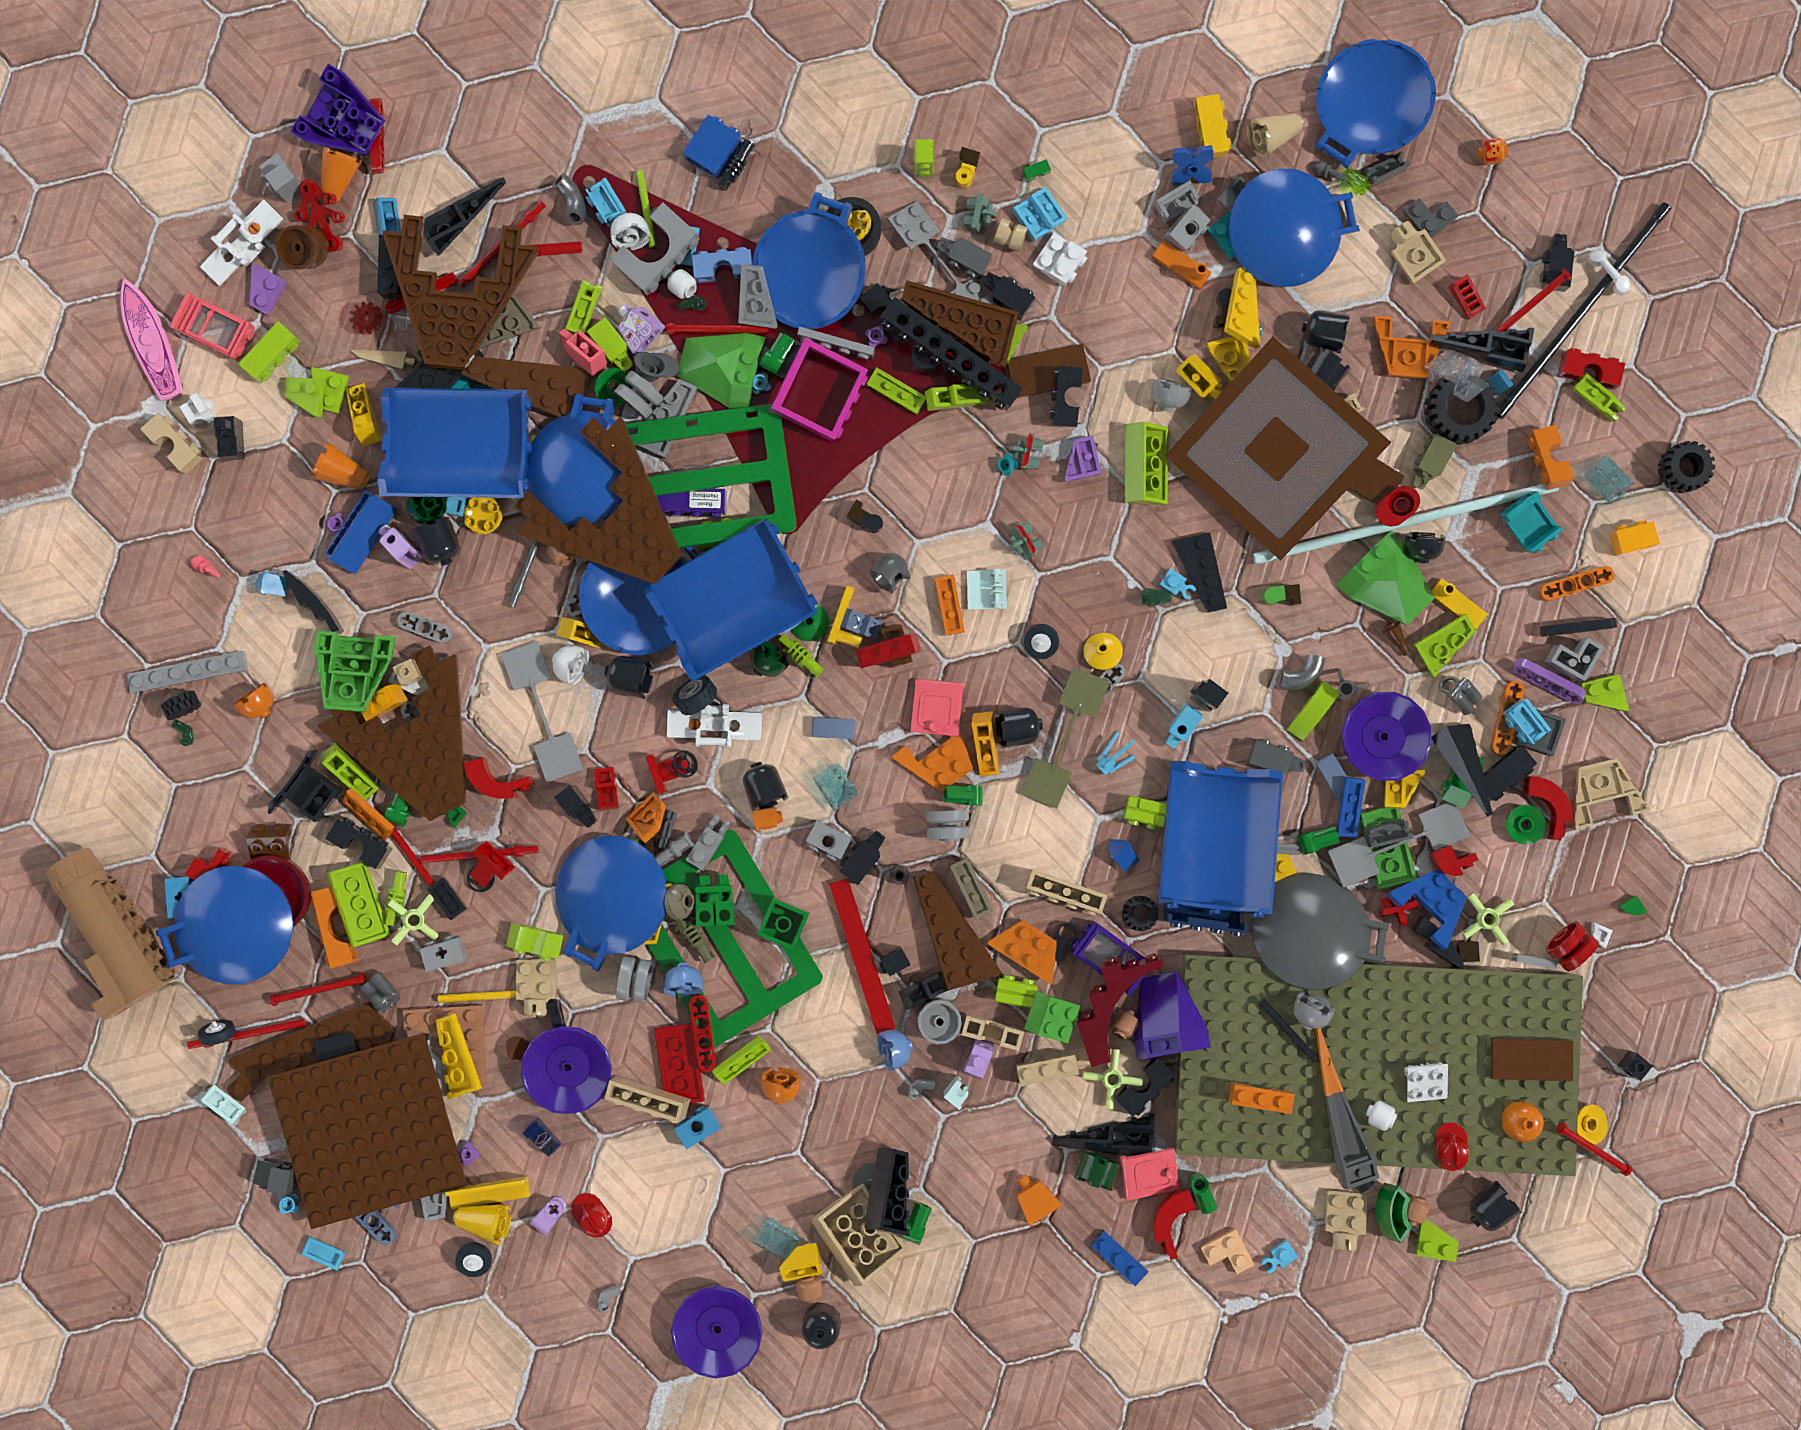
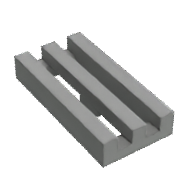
M1514 953L1511 958L1512 961L1553 969L1557 967V962L1554 960Z

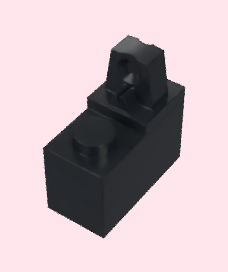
M235 416L214 417L213 423L215 437L217 438L218 457L225 461L244 460L242 421Z
M576 785L567 786L554 797L568 816L578 819L587 828L598 821L591 810L593 806Z

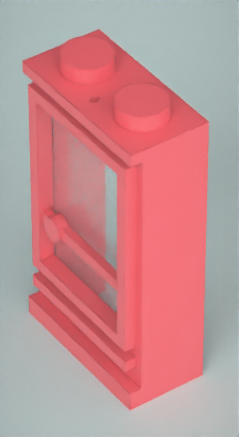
M188 292L169 326L175 331L236 361H239L244 356L246 345L255 334V326Z

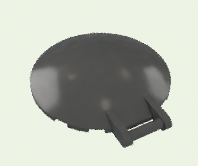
M1301 873L1277 881L1274 885L1272 915H1264V918H1252V938L1254 946H1256L1260 955L1259 958L1269 971L1271 970L1281 981L1291 986L1306 990L1329 989L1351 978L1360 969L1364 961L1377 964L1385 963V956L1383 955L1386 931H1388L1389 924L1368 920L1364 907L1353 892L1347 887L1343 888L1340 882L1330 877L1313 873ZM1372 930L1378 931L1375 954L1369 953Z

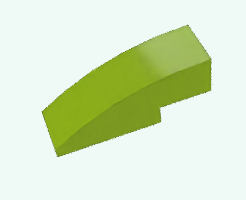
M964 384L931 388L925 391L928 411L968 407L989 403L990 401L988 398L981 397L973 387L969 388Z
M1321 682L1286 730L1303 741L1339 696V691L1327 682Z

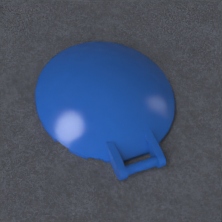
M1375 39L1360 41L1358 44L1345 48L1338 53L1323 71L1318 84L1316 96L1317 111L1326 132L1315 148L1341 162L1343 167L1348 169L1360 153H1388L1400 149L1413 141L1428 124L1436 100L1434 76H1432L1424 58L1406 44L1387 39V41ZM1330 138L1351 152L1349 156L1346 157L1327 143Z
M1275 169L1260 174L1240 191L1229 216V239L1237 260L1240 264L1242 263L1254 278L1276 287H1294L1315 279L1333 261L1340 245L1341 236L1360 231L1359 225L1356 224L1351 200L1353 199V194L1350 192L1332 196L1322 182L1312 175L1296 169ZM1344 201L1349 225L1347 228H1343L1338 202Z
M815 192L808 210L789 213L779 218L762 235L755 249L752 265L763 266L775 318L780 322L795 328H822L840 320L857 302L865 282L866 262L858 237L847 225L852 211V204L847 202L844 204L824 197L819 192ZM822 204L842 211L840 217L819 210V205Z
M577 393L572 412L550 422L538 433L532 442V453L528 454L527 479H529V490L527 491H530L566 525L575 526L582 517H586L592 524L603 518L607 519L623 502L609 488L622 472L580 433L592 417L608 430L615 422L612 419L615 399L608 398L604 400L584 397L583 394ZM583 404L604 407V414L582 410Z
M692 546L683 547L691 559L699 556ZM682 556L668 572L687 561ZM590 561L581 579L579 599L583 618L591 632L608 647L631 655L653 654L673 645L674 643H672L664 628L666 626L662 621L663 616L658 617L645 595L643 586L650 582Z
M601 836L583 843L568 856L559 872L555 891L559 917L570 934L563 955L567 957L572 956L592 966V969L598 972L602 968L607 954H620L632 951L656 933L666 913L665 882L667 881L662 867L658 865L654 855L642 844L622 836ZM579 944L597 953L596 958L593 959L575 950L576 945Z
M226 866L208 871L194 880L185 890L178 903L174 925L156 930L155 932L160 937L168 961L166 963L168 968L188 962L195 971L212 981L238 985L253 982L266 976L284 959L291 945L290 940L294 930V921L287 897L281 888L271 881L267 875L255 869L241 866ZM172 931L182 956L178 959L175 958L167 933Z

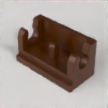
M902 624L881 629L884 641L905 636ZM911 655L890 660L892 668L911 663L913 660Z

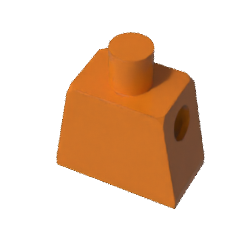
M1024 1174L1016 1180L1022 1188L1016 1195L1029 1226H1032L1062 1206L1059 1199L1039 1178L1031 1182L1027 1174Z

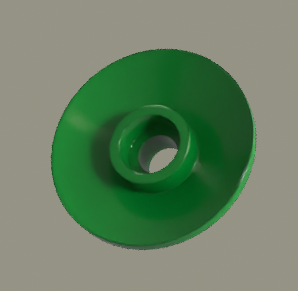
M609 368L603 371L595 382L597 398L604 400L608 398L615 399V407L624 404L614 393V390L619 384H624L632 389L625 381L628 373L619 368ZM610 383H615L614 388H609Z
M818 604L815 605L818 613L809 617L813 619L811 625H807L805 619L792 629L793 633L803 641H816L823 637L828 630V614Z
M1522 805L1514 808L1509 813L1506 820V829L1509 836L1515 842L1528 845L1542 838L1546 829V821L1540 810L1530 805ZM1522 821H1525L1527 824L1524 829L1521 827Z

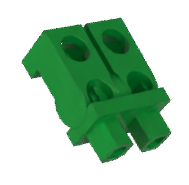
M728 874L717 875L718 886H710V875L699 876L698 887H695L696 927L736 925L733 885H730Z

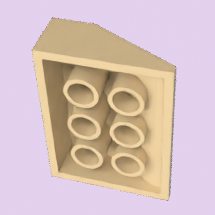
M863 1183L836 1200L810 1220L854 1286H863L907 1250V1247L898 1235L864 1228L870 1193Z

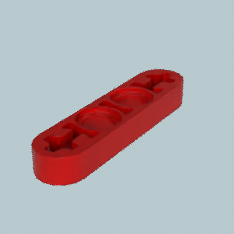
M370 99V103L384 118L382 99ZM384 125L370 148L373 174H381L385 171Z
M697 994L690 1000L697 1062L702 1071L709 1072L716 1066L709 1004L704 995ZM697 998H700V1001H704L701 1011H706V1014L695 1016L694 1012H699L698 1006H694ZM698 1018H705L707 1020L705 1028H698L696 1025ZM702 1037L709 1039L710 1045L708 1048H702L699 1045V1040ZM711 1050L712 1054L708 1053L707 1055L708 1060H712L713 1063L709 1065V1068H706L705 1064L702 1065V1062L705 1060V1054L700 1055V1052Z

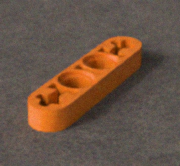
M1603 566L1546 583L1539 588L1538 595L1543 601H1551L1612 582L1615 574L1612 568ZM1603 572L1608 573L1606 580L1605 578H1600L1597 580L1595 578V576L1600 575ZM1582 576L1590 578L1589 586L1582 585ZM1564 581H1568L1572 585V589L1569 592L1564 591L1562 588ZM1547 588L1548 590L1557 588L1558 590L1557 592L1551 593L1550 597L1549 595L1544 594V591H1546Z
M1520 681L1508 682L1504 688L1490 744L1491 751L1496 755L1507 754L1511 748L1515 730L1510 728L1507 733L1501 731L1500 725L1506 719L1503 715L1506 704L1512 703L1514 705L1517 702L1511 699L1507 700V697H1512L1513 695L1510 687L1516 685V688L1519 689V692L1514 693L1513 698H1517V701L1523 699L1525 688ZM1498 735L1508 736L1507 739L1502 740V745L1505 748L1499 751L1496 744L1501 742L1502 737L1498 738Z

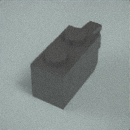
M941 237L936 246V249L947 257L948 264L951 267L963 269L973 279H976V277L981 279L992 260L993 254L962 237L956 239V241Z
M1265 739L1253 741L1246 764L1261 769H1272L1283 774L1288 771L1303 772L1306 761L1294 756V753L1289 751V747L1283 745L1275 747L1270 745L1271 742Z

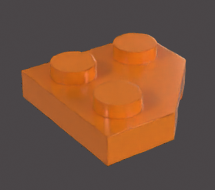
M653 791L626 818L630 826L645 843L660 830L666 805Z

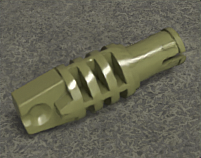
M689 916L685 919L675 920L681 934H684V938L688 939L687 943L691 944V949L693 948V950L695 949L699 953L704 963L715 957L706 944V937L702 936L703 933L698 931L700 930L699 927L696 928V923Z

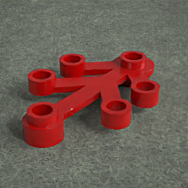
M304 179L299 185L302 200L299 210L294 212V218L299 222L306 221L310 202L312 210L308 225L316 227L318 221L328 242V250L331 252L340 251L343 247V241L339 236L333 235L325 216L331 218L334 223H343L345 215L341 211H334L320 205L317 197L323 199L326 205H334L337 202V197L334 193H326L320 190L317 183L313 180Z

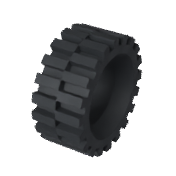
M1462 372L1455 373L1453 376L1449 375L1428 394L1430 396L1425 401V404L1428 406L1424 409V415L1428 414L1429 416L1425 421L1427 425L1432 424L1433 427L1430 429L1432 434L1437 431L1439 435L1452 442H1456L1457 445H1462L1465 442L1467 444L1485 435V433L1491 430L1492 425L1496 423L1498 418L1495 416L1500 412V408L1496 407L1500 403L1499 397H1493V394L1497 392L1495 387L1490 390L1488 385L1491 382L1488 380L1480 381L1483 376L1479 374L1472 377L1473 372H1466L1464 375H1462ZM1463 390L1475 396L1480 406V413L1474 424L1461 425L1449 417L1446 410V401L1451 392Z

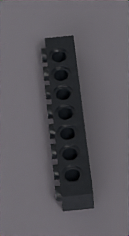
M895 297L878 320L883 328L895 332L897 337L903 342L908 341L917 352L925 353L929 356L931 362L936 365H942L946 368L945 371L948 374L956 375L962 379L961 382L965 386L976 389L981 397L993 401L994 406L1000 410L1004 409L1007 411L1023 389ZM897 318L904 319L906 325H899L897 323ZM913 330H919L922 333V337H916L913 334ZM929 341H935L938 348H932L929 345ZM945 353H952L954 360L947 359ZM961 364L969 365L970 371H964ZM983 375L986 379V382H980L977 376ZM994 386H999L1002 394L995 393Z

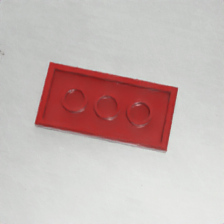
M692 1022L654 1028L663 1091L690 1099L689 1104L705 1101L701 1069L697 1062Z

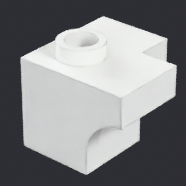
M195 393L190 396L188 402L180 406L190 424L197 427L207 422L214 426L213 420L217 415L213 410L215 406L209 398Z

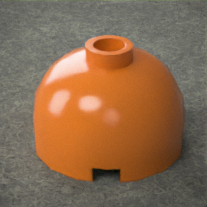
M266 682L258 685V689L249 691L232 705L241 716L247 719L257 717L263 719L271 713L269 709L273 705L274 695Z
M772 1068L763 1072L761 1079L762 1091L774 1103L785 1104L793 1100L799 1093L801 1077H799L797 1071L779 1068V1071L772 1072Z
M1512 1102L1504 1109L1501 1116L1502 1129L1507 1136L1516 1141H1533L1540 1136L1543 1130V1116L1538 1108L1529 1102Z

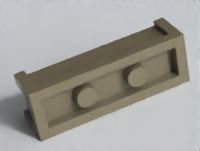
M968 857L950 865L949 867L958 882L974 919L976 920L993 912Z

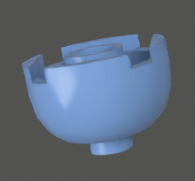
M678 963L677 967L670 969L665 976L664 993L666 995L675 996V993H682V997L700 994L701 990L703 991L701 973L696 968L689 966L688 963Z
M898 1030L880 1032V1035L877 1036L879 1054L884 1055L886 1059L882 1061L884 1066L889 1071L904 1066L909 1061L911 1050L913 1049L911 1040L907 1039Z

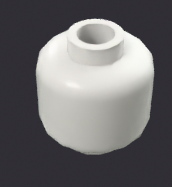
M680 269L670 273L667 287L677 297L681 299L689 298L696 291V280L689 273Z
M1377 1101L1375 1105L1370 1104L1366 1112V1116H1369L1368 1123L1382 1131H1386L1388 1128L1392 1129L1398 1115L1395 1113L1393 1106L1382 1101Z

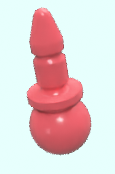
M197 555L192 558L191 566L193 569L201 573H208L213 577H220L219 572L211 566V563L205 557Z

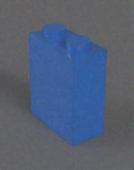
M707 115L684 150V158L715 179H718L731 155L735 153L742 142L740 132L733 126L729 128L724 125V122L719 117Z

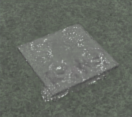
M1447 350L1425 365L1424 369L1429 371L1428 379L1431 382H1437L1442 377L1457 383L1481 364L1454 350Z

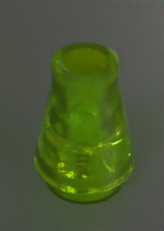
M1352 167L1345 171L1344 175L1347 176V181L1355 194L1362 196L1371 188L1370 179Z

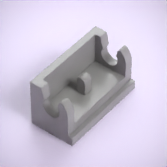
M1188 181L1157 199L1154 206L1166 224L1181 215L1188 206L1198 205L1197 199H1199V196L1191 181Z

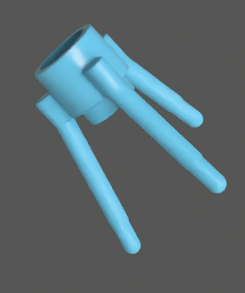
M1117 731L1102 754L1096 758L1098 762L1095 765L1105 775L1109 772L1112 774L1118 768L1135 759L1133 755L1117 765L1114 762L1135 743V740H1131L1112 758L1109 755L1106 756L1120 734Z

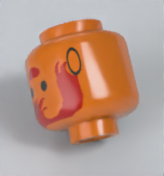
M1501 138L1486 139L1482 142V146L1478 148V158L1483 159L1485 165L1502 163L1504 158L1508 156L1507 142H1503Z

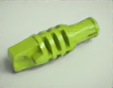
M783 634L778 639V642L784 647L782 651L800 667L808 669L816 678L825 670L795 638L790 640Z
M394 872L393 885L388 890L384 914H387L386 925L395 926L398 917H401L400 914L387 904L393 899L401 906H404L406 896L404 886L407 872Z

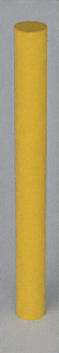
M516 990L438 995V1003L516 998Z

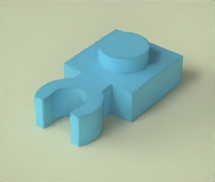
M1171 568L1159 584V586L1175 596L1180 592L1185 600H1190L1191 598L1186 594L1187 589L1193 592L1196 591L1193 585H1185L1186 578Z
M1285 1239L1270 1250L1273 1256L1264 1257L1260 1262L1263 1265L1267 1262L1271 1263V1267L1267 1269V1272L1270 1274L1276 1270L1278 1264L1283 1269L1299 1257Z

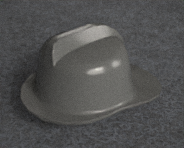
M639 352L634 357L636 364L635 373L648 382L657 381L660 377H673L679 372L678 362L668 354Z

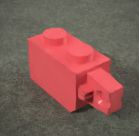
M565 328L559 332V338L563 342L562 346L565 348L566 354L590 375L594 376L607 365L605 351L584 333L577 331L573 335Z

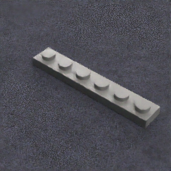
M239 651L127 674L130 693L134 694L248 671L245 651Z

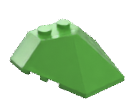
M750 333L686 338L677 376L687 383L696 386L699 390L724 404L729 409L750 407L753 395L752 387L766 337Z
M1390 531L1336 585L1350 599L1358 601L1372 610H1377L1406 626L1435 599L1416 561L1407 553L1405 542L1393 531Z
M317 631L314 652L318 663L317 669L321 680L320 686L324 708L329 710L365 712L393 657L396 637L375 635V639L343 637L337 632Z

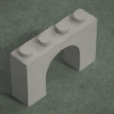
M664 203L654 211L650 218L669 237L670 244L666 255L659 261L647 263L639 260L625 246H622L610 259L646 295L658 288V283L670 275L672 268L684 260L685 254L689 250H693L698 245V240L700 239L698 234Z

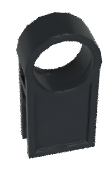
M1069 922L1060 924L1053 938L1057 941L1055 960L1064 963L1077 935L1076 927ZM1071 925L1073 927L1074 935L1071 939L1065 940L1060 936L1059 932L1062 926Z
M557 1000L547 1003L553 1028L566 1026L561 1001Z

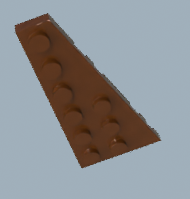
M906 280L901 298L903 303L1005 369L1019 312Z
M474 356L468 368L461 372V375L492 389L527 390V397H531V406L557 418L572 412L575 395L577 393L584 394L591 377L586 370L578 367Z
M932 871L914 876L913 879L946 991L1003 975L935 873Z

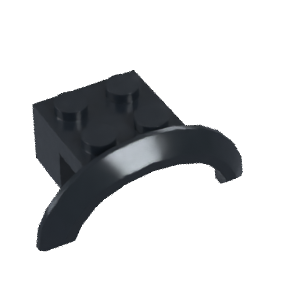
M317 750L307 751L302 763L293 776L268 804V814H272L285 799H288L300 808L299 812L312 821L318 822L321 820L343 789L311 767L317 756Z

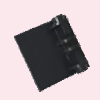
M353 1032L313 1042L318 1062L357 1052Z

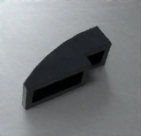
M1419 916L1412 930L1428 939L1424 947L1455 967L1463 969V961L1453 943L1450 941L1448 948L1442 951L1430 939L1438 927L1426 917Z
M941 971L898 991L905 1008L911 1009L946 992Z

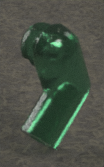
M695 295L677 303L682 312L690 307L699 311H703L707 307L706 301Z
M177 719L174 720L171 727L181 732L180 743L183 746L192 745L194 742L192 727Z

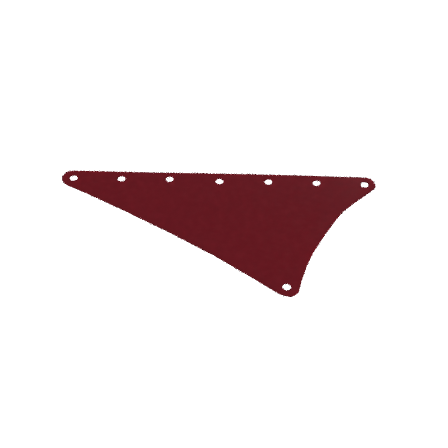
M583 165L575 171L572 181L583 195L586 209L596 221L615 252H617L619 249L613 245L611 239V226L608 228L605 222L601 224L596 216L597 208L595 206L591 207L585 198L589 196L585 189H588L589 192L591 191L584 186L583 181L587 176H592L597 184L606 178L626 212L638 214L644 219L639 188L596 166ZM647 191L650 210L664 203L687 225L700 228V239L698 240L695 255L701 251L716 253L717 250H720L716 245L717 240L724 237L729 241L727 251H735L736 248L745 247L747 250L750 249L753 263L757 243ZM654 222L653 228L657 247L649 248V243L636 250H631L630 247L627 248L639 260L647 263L662 259L666 255L670 244L668 235ZM676 264L672 268V272L683 269L694 277L693 266ZM722 265L716 269L715 281L696 283V291L689 298L681 299L669 291L667 287L668 277L663 278L658 283V288L648 295L641 290L662 324L675 322V324L748 325L738 323L741 279H734L733 269L728 265ZM859 298L855 304H861ZM851 309L845 316L833 324L810 330L869 346V339L865 332L867 329H872L878 325L881 326V322L878 320L884 311H879L872 317L865 309L861 316H855ZM777 319L778 327H768V333H750L766 337L764 347L771 349L780 333L786 334L801 343V339H798L797 335L799 328L786 325ZM915 329L913 334L916 337H922V333ZM884 330L883 333L887 337V342L874 347L873 359L862 360L857 358L855 354L849 353V355L839 353L837 349L831 348V351L868 369L866 373L868 379L864 387L860 386L858 390L860 396L856 404L852 403L849 409L852 413L848 421H844L841 426L844 430L840 438H836L832 442L781 416L797 524L793 532L783 534L796 532L827 494L858 465L914 424L940 411H928L925 400L916 415L868 387L867 382L876 367L924 396L925 391L931 388L963 384L961 382L962 379L956 375L948 374L945 371L946 368L942 365H937V371L913 373V345L907 341L901 342L896 346ZM675 332V334H669L682 355L686 338L740 333ZM956 340L1006 376L1005 369L995 363H989L988 358L970 346ZM809 348L781 406L832 431L859 373ZM945 353L947 359L954 360L952 353ZM961 364L964 371H970L969 365ZM758 366L756 375L763 372L766 373L771 389L769 391H761L759 394H754L752 391L750 407L772 404L784 379ZM983 375L977 376L980 382H986ZM994 386V391L998 390L1000 387ZM704 393L714 412L729 410L724 404ZM758 411L748 412L746 417H758ZM763 429L726 433L741 464L765 461L767 459ZM771 482L752 483L766 514H774L775 506Z

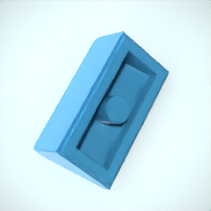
M377 197L373 202L378 238L379 235H383V230L401 232L396 198Z

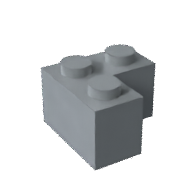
M278 153L259 166L263 172L260 175L266 181V185L279 199L283 198L288 203L300 194V180Z
M1588 637L1580 639L1573 651L1561 644L1552 647L1544 664L1577 683L1584 682L1605 647Z

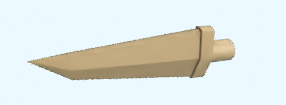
M351 350L361 359L395 367L400 370H404L406 365H416V359L408 358V352Z

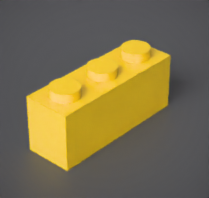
M1219 94L1196 97L1194 110L1201 146L1212 145L1214 151L1213 159L1226 157L1231 149V140L1226 135L1228 123L1227 119L1223 118L1225 110L1224 101L1220 100Z

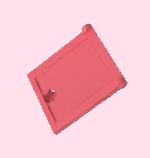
M915 679L910 732L958 737L962 696L965 688L964 683Z
M1174 1148L1131 1157H1120L1125 1200L1130 1201L1179 1190Z

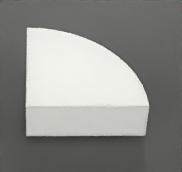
M1592 922L1591 934L1599 941V946L1606 949L1613 930Z

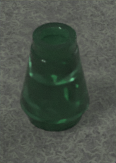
M1147 588V590L1142 591V604L1152 607L1171 603L1172 594L1170 591Z

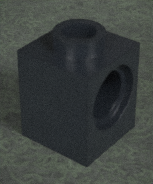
M902 947L881 957V963H879L883 973H888L889 976L911 965Z
M1630 1050L1617 1065L1630 1077L1639 1081L1653 1067L1652 1064L1638 1053Z

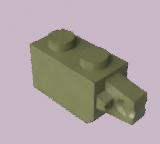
M1437 433L1432 437H1428L1423 445L1425 448L1423 454H1419L1414 461L1416 467L1413 471L1416 473L1412 485L1422 490L1430 480L1440 476L1457 444Z

